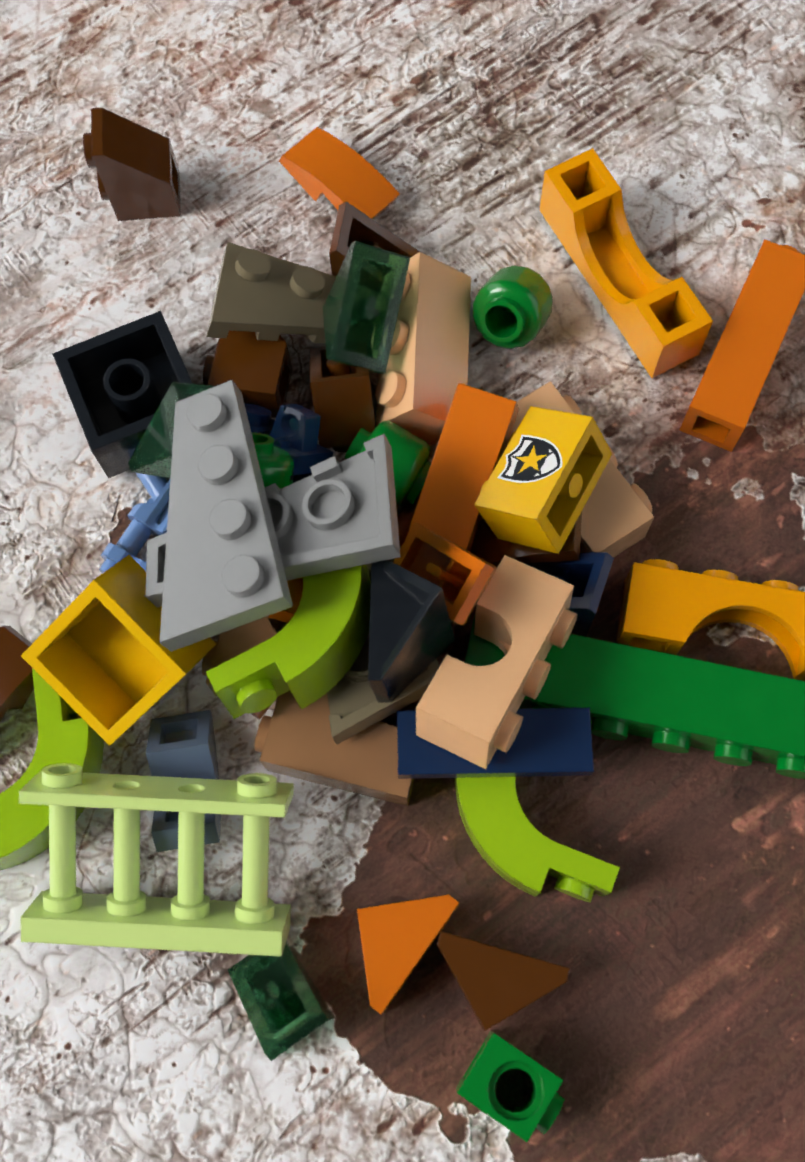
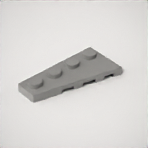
M233 380L175 402L159 642L171 652L293 607L242 392Z
M385 434L364 442L366 451L338 463L335 456L311 466L312 475L282 489H279L276 483L265 487L287 581L400 557L392 447ZM167 532L147 541L145 597L157 608L162 607Z

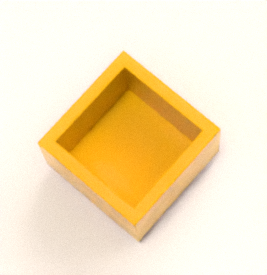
M130 555L95 578L21 655L109 746L216 645L211 638H207L171 652L159 643L162 607L157 608L145 597L146 571Z

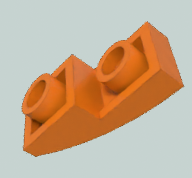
M316 127L282 155L279 160L314 201L325 195L337 210L339 205L348 202L374 220L400 195L392 184L361 155L319 127Z

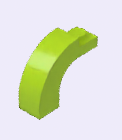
M366 564L303 577V592L300 604L291 620L282 630L259 645L206 671L216 695L233 719L245 713H257L268 708L275 702L278 696L289 690L302 710L325 695L344 677L360 654L370 629L371 577Z
M33 668L38 742L33 759L25 773L11 787L0 793V871L27 862L49 848V805L19 804V790L46 766L62 763L76 764L82 767L83 773H100L103 761L104 740L82 718L78 719V714ZM76 807V821L85 807Z
M516 777L455 778L456 799L464 827L482 858L507 882L536 897L541 893L546 876L549 875L557 878L554 887L556 890L586 902H591L594 894L604 897L612 892L620 867L559 844L540 833L527 819L520 806L516 792Z

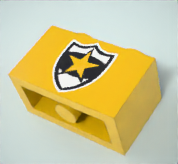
M529 407L519 427L512 433L508 446L488 481L484 482L480 495L474 504L498 539L556 554L560 553L612 456V452L594 418L569 412Z

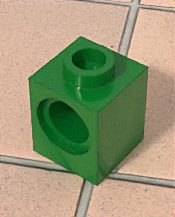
M491 1030L456 1087L457 1094L526 1142H528L535 1129L543 1135L547 1133L565 1101L564 1097L556 1093L563 1082L561 1078ZM516 1068L528 1073L532 1082V1092L525 1104L511 1108L502 1105L497 1100L495 1085L503 1072Z

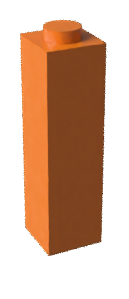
M764 239L679 431L727 451H733L747 425L805 291V255L796 248L788 245H778Z
M458 383L407 536L416 522L463 549L471 551L482 520V516L474 504L480 495L484 482L488 481L506 449L519 411L517 401Z

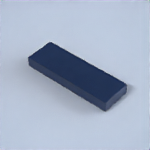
M590 708L518 709L516 714L522 716L523 720L512 746L507 753L497 749L486 769L416 736V711H397L398 779L590 776L594 772Z

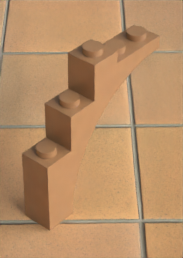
M268 617L215 635L219 637L218 642L214 641L216 645L203 657L202 675L207 676L206 671L277 634ZM207 676L205 683L214 695L217 696ZM290 690L278 696L269 707L270 710H274L272 717L267 715L262 717L257 730L254 749L257 752H261L259 761L267 771L408 807L415 778L398 779L397 727L379 721L336 745L331 734L327 693L301 710Z

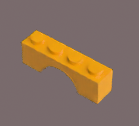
M593 148L544 172L540 212L650 377L654 378L699 355L713 320L682 276L672 280L665 278L645 259L633 238L626 219L622 189Z
M661 559L645 560L643 564L633 562L624 584L616 643L677 655L686 640L698 630L716 623H740L753 627L770 637L784 653L793 679L805 681V592L799 591V587L796 584L782 580H769L762 584L738 580L736 574L725 570H706L702 574L678 570L679 567L675 563Z

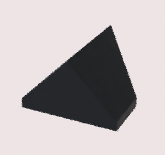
M389 560L371 563L368 682L378 703H389L455 641L442 588Z

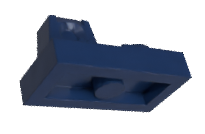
M244 403L251 433L269 435L274 438L275 446L289 452L294 462V475L312 473L311 466L333 457V451L318 444L321 418L319 414L298 404H285L280 406L276 420L271 418L272 412L269 409Z

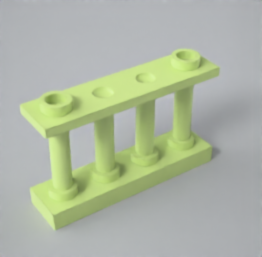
M67 763L44 767L19 790V804L49 805L50 888L46 891H41L21 916V942L282 956L290 931L291 904H276L272 899L268 898L270 817L285 818L294 796V783L277 782L275 776L263 773L245 774L238 777L237 780L83 773L81 766ZM76 807L114 809L113 892L110 894L83 893L81 888L76 887ZM140 810L178 812V895L173 898L148 897L140 890ZM205 813L243 815L242 898L237 901L210 900L209 896L204 894Z

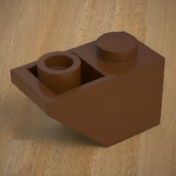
M91 108V133H84L83 135L84 155L88 167L97 169L100 196L102 200H110L117 220L127 221L181 216L180 171L170 139L107 109Z
M229 330L227 338L218 339L215 354L209 353L205 359L203 368L204 387L210 389L233 380L242 392L244 403L267 408L272 412L271 418H276L280 406L285 405L293 371L287 343L281 335L278 341L257 340L255 332Z

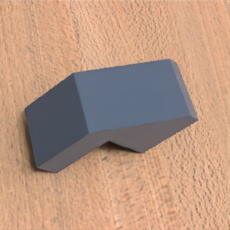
M211 710L151 719L146 757L152 776L219 779ZM154 811L151 833L156 852L178 849V812ZM205 813L204 845L219 843L221 814Z

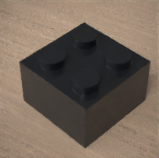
M161 311L52 353L91 452L108 478L133 469L134 465L143 458L152 457L155 460L172 453L175 402L197 393Z

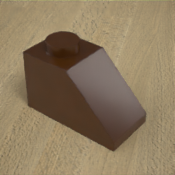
M340 344L309 348L310 385L314 412L321 416L318 436L319 445L325 448H332L337 452H347L361 428L371 433L376 428L365 346Z

